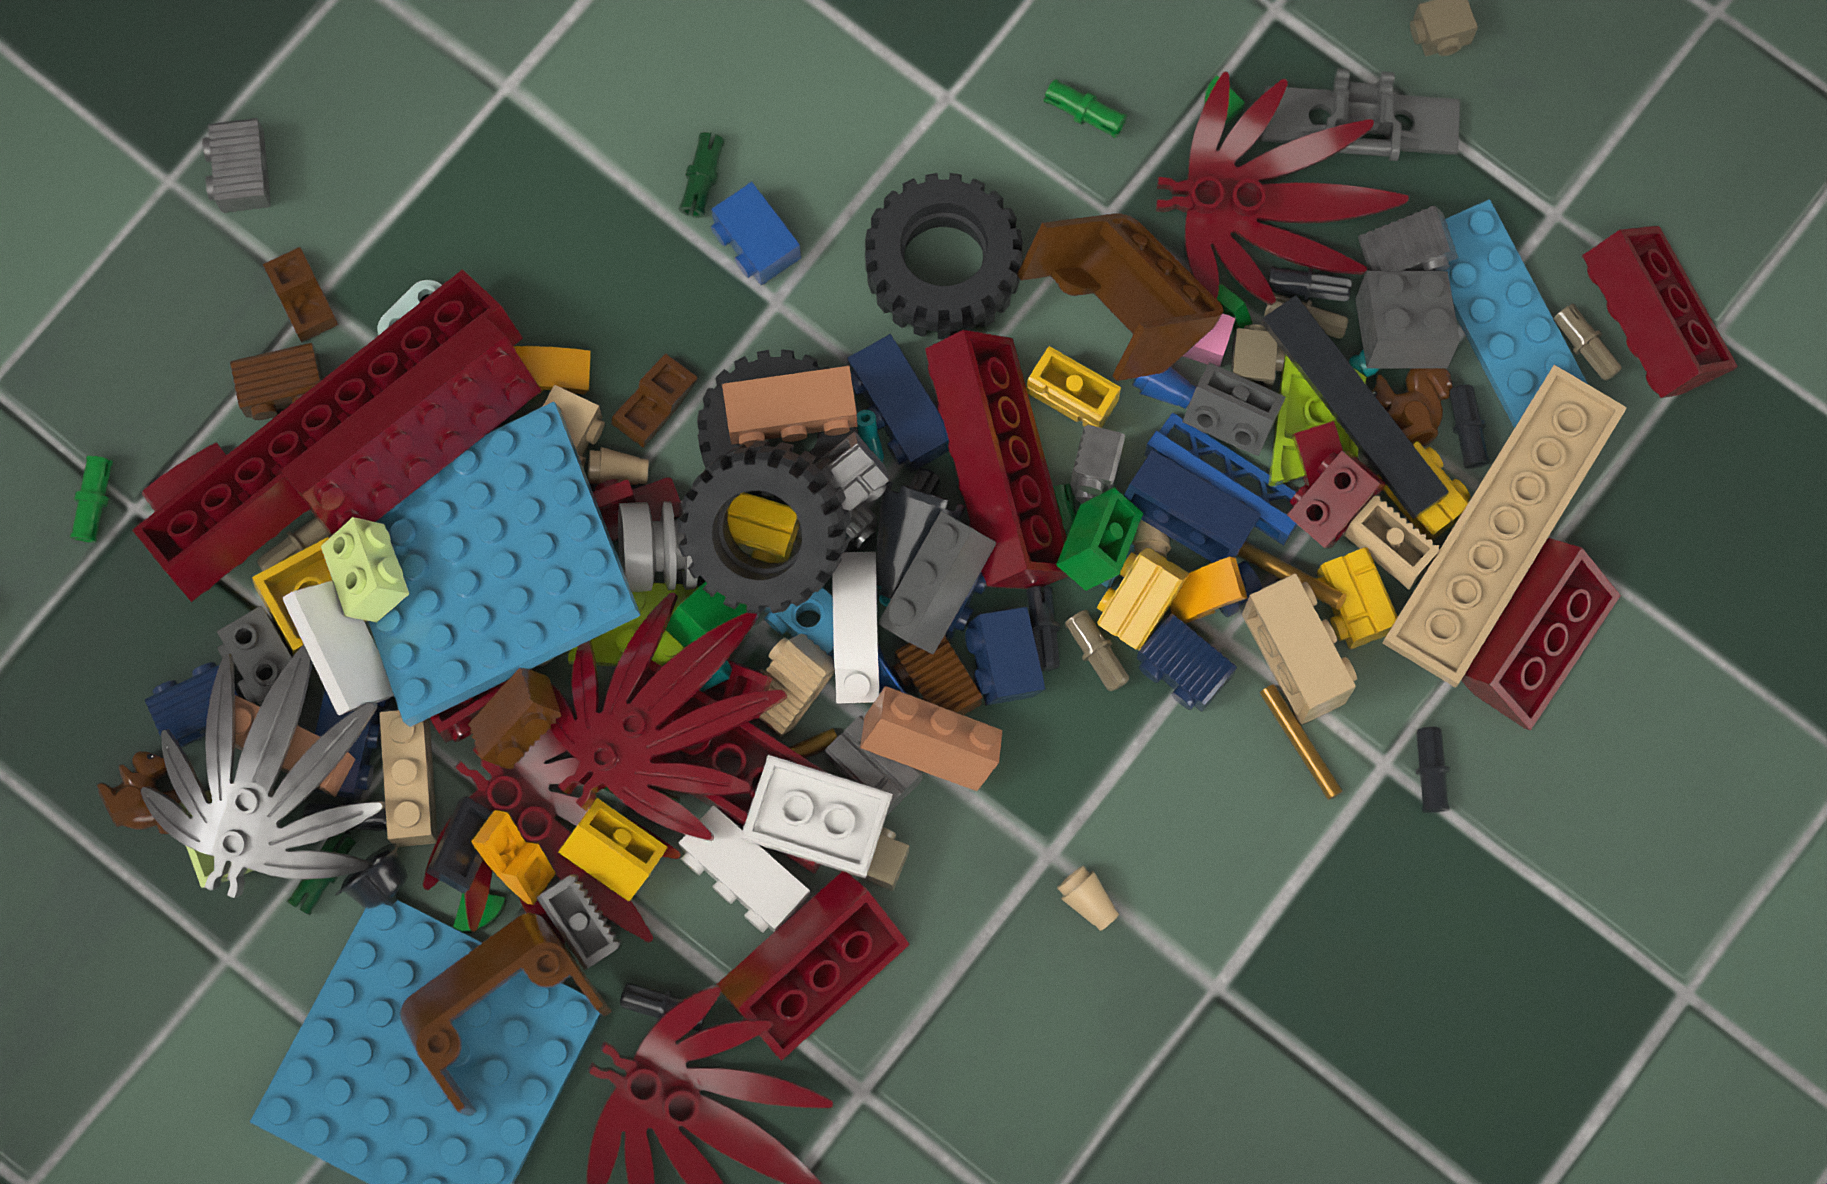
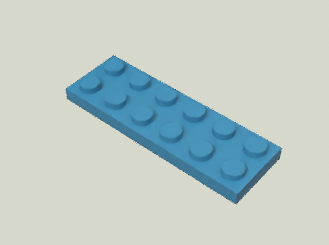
M1489 199L1445 219L1458 254V259L1448 262L1450 267L1445 271H1448L1456 318L1515 429L1553 365L1558 366L1585 383L1587 381Z

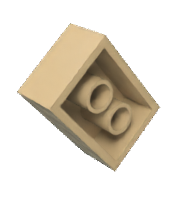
M1295 573L1251 594L1242 616L1300 725H1303L1346 704L1356 687L1353 681L1357 680V675L1347 657L1341 659L1334 646L1337 638L1332 626L1326 619L1321 621L1313 607L1317 605V600L1311 587L1307 582L1301 584Z

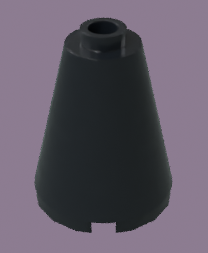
M892 481L885 483L887 488L881 497L876 551L877 585L881 586L880 595L892 599L940 512L942 511L959 521L966 506L958 503L954 511L946 508L948 499L905 485L901 486L899 493L891 490L893 486Z

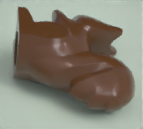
M1411 368L1406 377L1408 392L1395 394L1384 377L1378 375L1375 387L1372 390L1374 396L1412 445L1416 442H1419L1423 447L1429 445L1439 434L1438 428L1443 418L1441 400L1448 399L1450 397V389L1453 388L1451 375L1446 368Z
M146 751L137 752L132 759L135 773L130 771L125 765L120 764L118 767L123 782L114 788L101 782L97 784L98 793L116 827L125 826L127 828L144 830L157 826L161 834H169L152 816L141 795V789L146 786L159 790L156 781L168 773L164 758ZM175 789L163 792L178 804L182 802Z

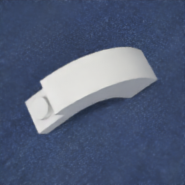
M845 552L841 556L842 561L833 573L836 703L875 702L879 696L876 552Z

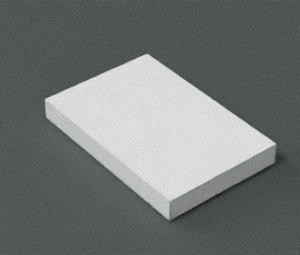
M333 581L296 590L282 597L338 715L357 710L366 703H377L394 696L380 653L364 620L344 615Z
M768 755L741 838L866 878L891 803L892 794Z

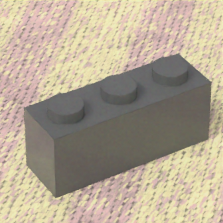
M941 511L877 624L934 655L997 543Z

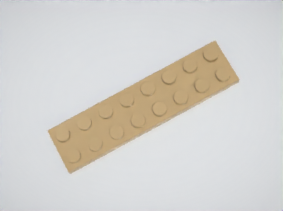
M1553 365L1382 643L1456 688L1627 407L1558 366Z

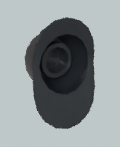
M395 843L388 844L368 856L365 860L371 862V867L349 874L343 881L341 889L335 895L337 896L341 892H345L367 909L377 907L382 903L389 906L394 905L397 902L398 891L408 877L407 871L397 854V845Z

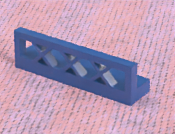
M1172 412L1160 431H1155L1148 441L1144 456L1147 457L1151 450H1154L1160 455L1172 459L1177 465L1197 477L1209 481L1214 487L1229 496L1244 502L1246 506L1261 514L1254 527L1284 546L1298 525L1286 514L1272 506L1269 501L1285 498L1290 502L1297 492L1284 484L1268 486L1269 474L1204 432L1183 423V419ZM1173 427L1189 436L1191 450L1187 451L1167 438ZM1196 441L1203 445L1204 448L1198 449ZM1217 454L1224 459L1226 473H1221L1201 460L1199 456ZM1231 464L1240 470L1232 471ZM1251 476L1259 482L1261 495H1255L1235 482L1234 479ZM1266 487H1268L1275 493L1267 494Z

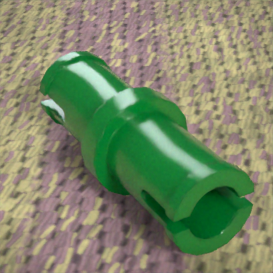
M1054 79L1051 82L1043 100L1044 103L1051 104L1074 116V121L1078 124L1083 125L1087 123L1111 135L1114 139L1122 131L1127 119L1126 114L1098 102L1096 95L1090 92L1083 94L1063 84L1058 79Z
M88 455L85 459L86 464L81 489L75 492L74 501L78 503L70 538L86 543H97L102 510L108 507L109 498L106 497V491L113 461L99 456Z

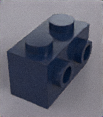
M1027 607L980 614L968 623V629L965 633L966 645L971 654L974 653L977 665L974 675L975 685L984 697L985 706L1033 698L1045 690Z

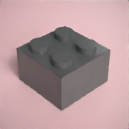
M1366 271L1355 299L1366 367L1448 368L1460 342L1448 271Z

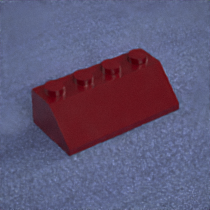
M1660 226L1620 229L1582 255L1588 266L1587 273L1589 278L1602 291L1607 300L1606 306L1609 314L1614 320L1619 322L1627 337L1626 343L1629 350L1634 356L1639 358L1646 371V380L1654 392L1658 393L1660 398L1681 395L1738 367Z
M1547 538L1461 681L1476 697L1524 729L1531 731L1621 595L1582 547Z
M842 871L716 985L720 987L722 995L744 1020L769 1019L772 1021L773 1026L758 1036L782 1061L910 944L871 893L849 873Z

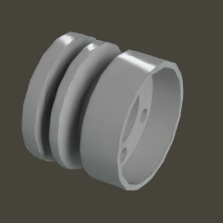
M664 501L660 521L652 520L651 510L647 502L619 503V561L632 592L651 591L655 572H663L664 582L668 590H675L676 571H681L685 590L696 589L697 578L694 579L687 569L693 561L690 556L683 557L680 551L679 543L684 539V534L677 531L678 520H674L671 501ZM683 501L680 502L679 517L684 513L681 507Z

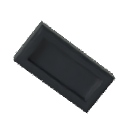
M467 796L459 799L426 873L461 893L467 892L483 860L471 841L493 811Z

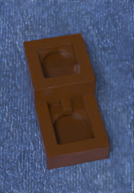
M301 247L263 264L301 343L339 325Z
M665 353L639 381V387L636 392L612 416L611 424L644 448L680 406L696 384L698 377Z

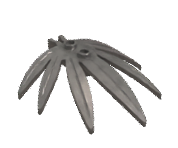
M304 644L288 662L264 699L245 741L234 783L232 782L235 749L233 655L223 656L211 693L206 725V765L212 803H209L193 766L170 729L163 730L161 733L164 761L172 785L191 815L176 801L150 786L141 789V795L147 808L167 833L196 851L214 856V871L209 874L204 888L210 890L219 888L222 877L228 874L227 878L230 881V888L227 896L233 898L242 895L245 886L243 875L248 868L260 873L283 878L320 879L360 872L370 868L372 865L370 861L350 855L317 850L289 851L288 848L314 843L342 833L384 809L386 804L383 801L340 806L304 817L284 828L279 826V821L303 802L342 760L377 708V703L375 702L366 703L327 731L297 761L274 794L272 788L293 739L310 678L313 662Z

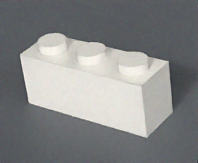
M714 805L700 819L713 833L714 840L706 841L685 835L679 842L681 850L685 853L680 859L697 875L700 876L705 871L717 881L712 888L728 903L732 904L737 899L746 907L748 912L744 915L745 918L762 933L767 928L774 933L811 897L810 890L758 844L743 840L741 838L743 831Z

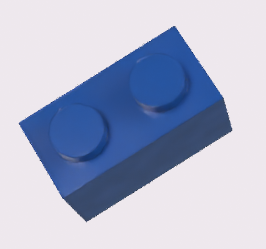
M750 182L712 208L714 224L711 226V229L724 247L730 244L738 256L734 259L747 278L753 275L762 286L801 259L800 244L753 182Z

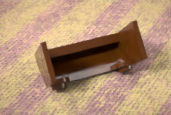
M1121 213L1042 223L1017 273V277L1021 281L1051 276L1058 283L1059 288L1071 296L1094 293L1129 329L1133 336L1112 375L1117 381L1164 373L1215 328L1223 313V307L1219 301L1139 221Z
M523 914L514 919L410 995L401 1007L400 1017L402 1024L419 1058L457 1112L470 1117L476 1110L446 1069L458 1058L462 1047L460 1035L451 1022L522 970H524L533 983L544 988L555 987L572 976L596 1011L603 1016H607L612 1012L550 924L537 914Z

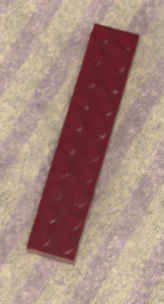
M462 269L137 525L132 531L192 602L201 594L211 589L216 582L236 566L241 565L265 543L275 538L280 531L295 519L310 510L280 471L481 313L506 335L512 346L523 338L502 306Z

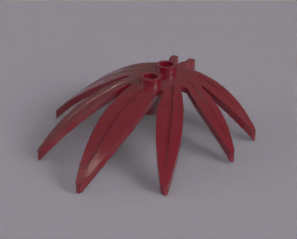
M1224 71L1213 87L1196 126L1190 150L1188 180L1175 182L1171 178L1158 177L1157 189L1169 190L1172 195L1187 196H1173L1170 200L1166 201L1157 199L1156 212H1168L1172 209H1177L1187 213L1185 247L1192 275L1217 299L1219 276L1217 263L1211 245H1213L1225 267L1245 289L1269 305L1275 304L1276 298L1262 272L1246 251L1231 237V233L1238 234L1251 244L1272 255L1302 266L1335 273L1364 274L1367 270L1366 266L1315 241L1283 229L1258 223L1257 220L1286 223L1342 221L1373 215L1405 205L1409 200L1408 195L1340 184H1261L1259 181L1291 174L1329 158L1370 131L1374 125L1373 119L1343 124L1306 135L1272 149L1238 168L1234 163L1252 147L1268 126L1282 100L1288 81L1282 79L1266 91L1239 119L1220 150L1217 151L1216 147L1225 126L1229 105V73Z
M671 592L645 618L625 648L613 674L602 713H598V674L591 640L577 647L573 664L572 692L578 717L577 720L566 698L551 683L561 717L555 718L556 723L550 724V730L561 745L580 761L575 774L565 778L558 787L570 795L577 786L584 785L583 794L575 803L586 811L595 801L596 793L607 787L626 805L646 818L676 832L706 841H713L715 838L713 833L694 814L673 799L650 789L649 786L653 785L671 791L699 795L744 794L752 792L753 787L741 779L714 769L680 763L653 764L652 758L678 751L724 734L787 699L788 695L783 690H769L734 696L690 712L659 731V726L676 713L715 674L755 624L759 615L747 612L712 629L681 650L645 684L633 701L628 704L658 648L675 607L678 595Z
M550 729L545 732L546 734L540 736V740L535 741V746L529 747L530 751L524 752L525 757H522L519 763L514 764L515 768L506 769L480 758V765L490 774L488 780L476 769H468L462 761H459L454 766L463 775L472 777L477 787V790L469 798L493 812L494 810L508 812L525 842L539 844L554 869L555 875L561 881L571 874L578 875L577 881L583 882V889H588L587 896L593 897L592 903L597 904L596 910L602 911V915L647 942L653 940V935L631 900L627 901L559 853L571 832L557 822L554 817L559 815L577 826L587 811L575 803L578 799L577 797L552 792L548 789L550 784H560L568 776L574 775L580 764V761L575 757L548 764L544 763L546 760L567 751ZM475 746L472 750L478 755L479 752L476 750L477 746ZM450 819L439 834L430 854L422 884L425 890H430L440 881L426 872ZM630 820L668 847L662 857L680 858L681 854L678 850L653 832ZM484 859L470 889L464 893L468 926L473 932L478 929L492 879L493 870ZM518 897L526 914H537L544 918L566 947L565 940L538 899L534 905H531Z
M713 985L690 995L666 1012L644 1037L634 1057L619 1055L617 1049L606 1041L602 1044L601 1051L610 1055L613 1063L625 1070V1073H620L610 1066L601 1068L593 1062L588 1068L590 1074L600 1079L609 1078L616 1087L607 1099L593 1132L588 1154L586 1184H607L617 1159L621 1133L623 1131L625 1132L624 1153L628 1184H655L652 1156L646 1135L648 1128L654 1130L665 1153L686 1184H724L702 1153L678 1129L680 1126H683L699 1139L733 1160L785 1184H822L809 1168L775 1137L737 1111L700 1094V1091L706 1090L735 1099L789 1107L832 1108L833 1102L831 1099L804 1086L763 1073L723 1067H686V1062L711 1056L733 1048L758 1036L773 1026L772 1021L769 1019L732 1021L706 1028L675 1043L676 1040L689 1032L715 1003L721 989L718 985Z

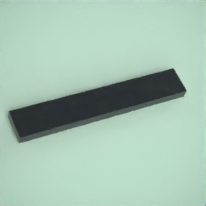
M1297 295L1262 318L1261 323L1379 476L1387 483V486L1413 519L1449 494L1444 484Z

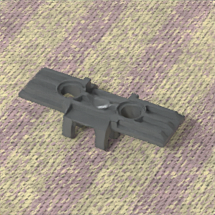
M1337 69L1333 90L1287 87L1274 116L1262 133L1263 142L1288 143L1328 128L1373 119L1374 125L1367 133L1384 134L1387 140L1359 138L1338 153L1387 156L1389 161H1398L1400 151L1457 155L1460 99L1392 94V86L1395 72H1382L1380 79L1374 84L1350 82V69ZM1265 86L1264 93L1272 86ZM1315 109H1323L1331 117L1327 118L1325 125H1313L1309 120V113ZM1398 114L1406 115L1411 119L1413 128L1410 131L1401 130V123L1394 116Z

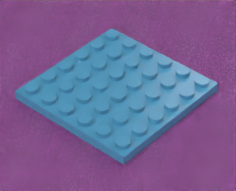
M555 402L549 403L488 433L376 521L377 523L385 524L386 530L390 535V541L398 563L402 568L409 595L378 622H368L402 720L409 727L509 680L519 668L531 669L641 616L562 412Z
M399 900L392 906L382 903L374 908H365L252 1116L250 1123L368 1184H514L602 1014L596 1011L586 995L562 983L551 988L540 987L533 983L524 970H522L451 1022L460 1035L462 1047L458 1058L446 1069L476 1110L470 1117L458 1113L419 1058L402 1024L400 1012L404 1001L410 995L475 949L481 942Z

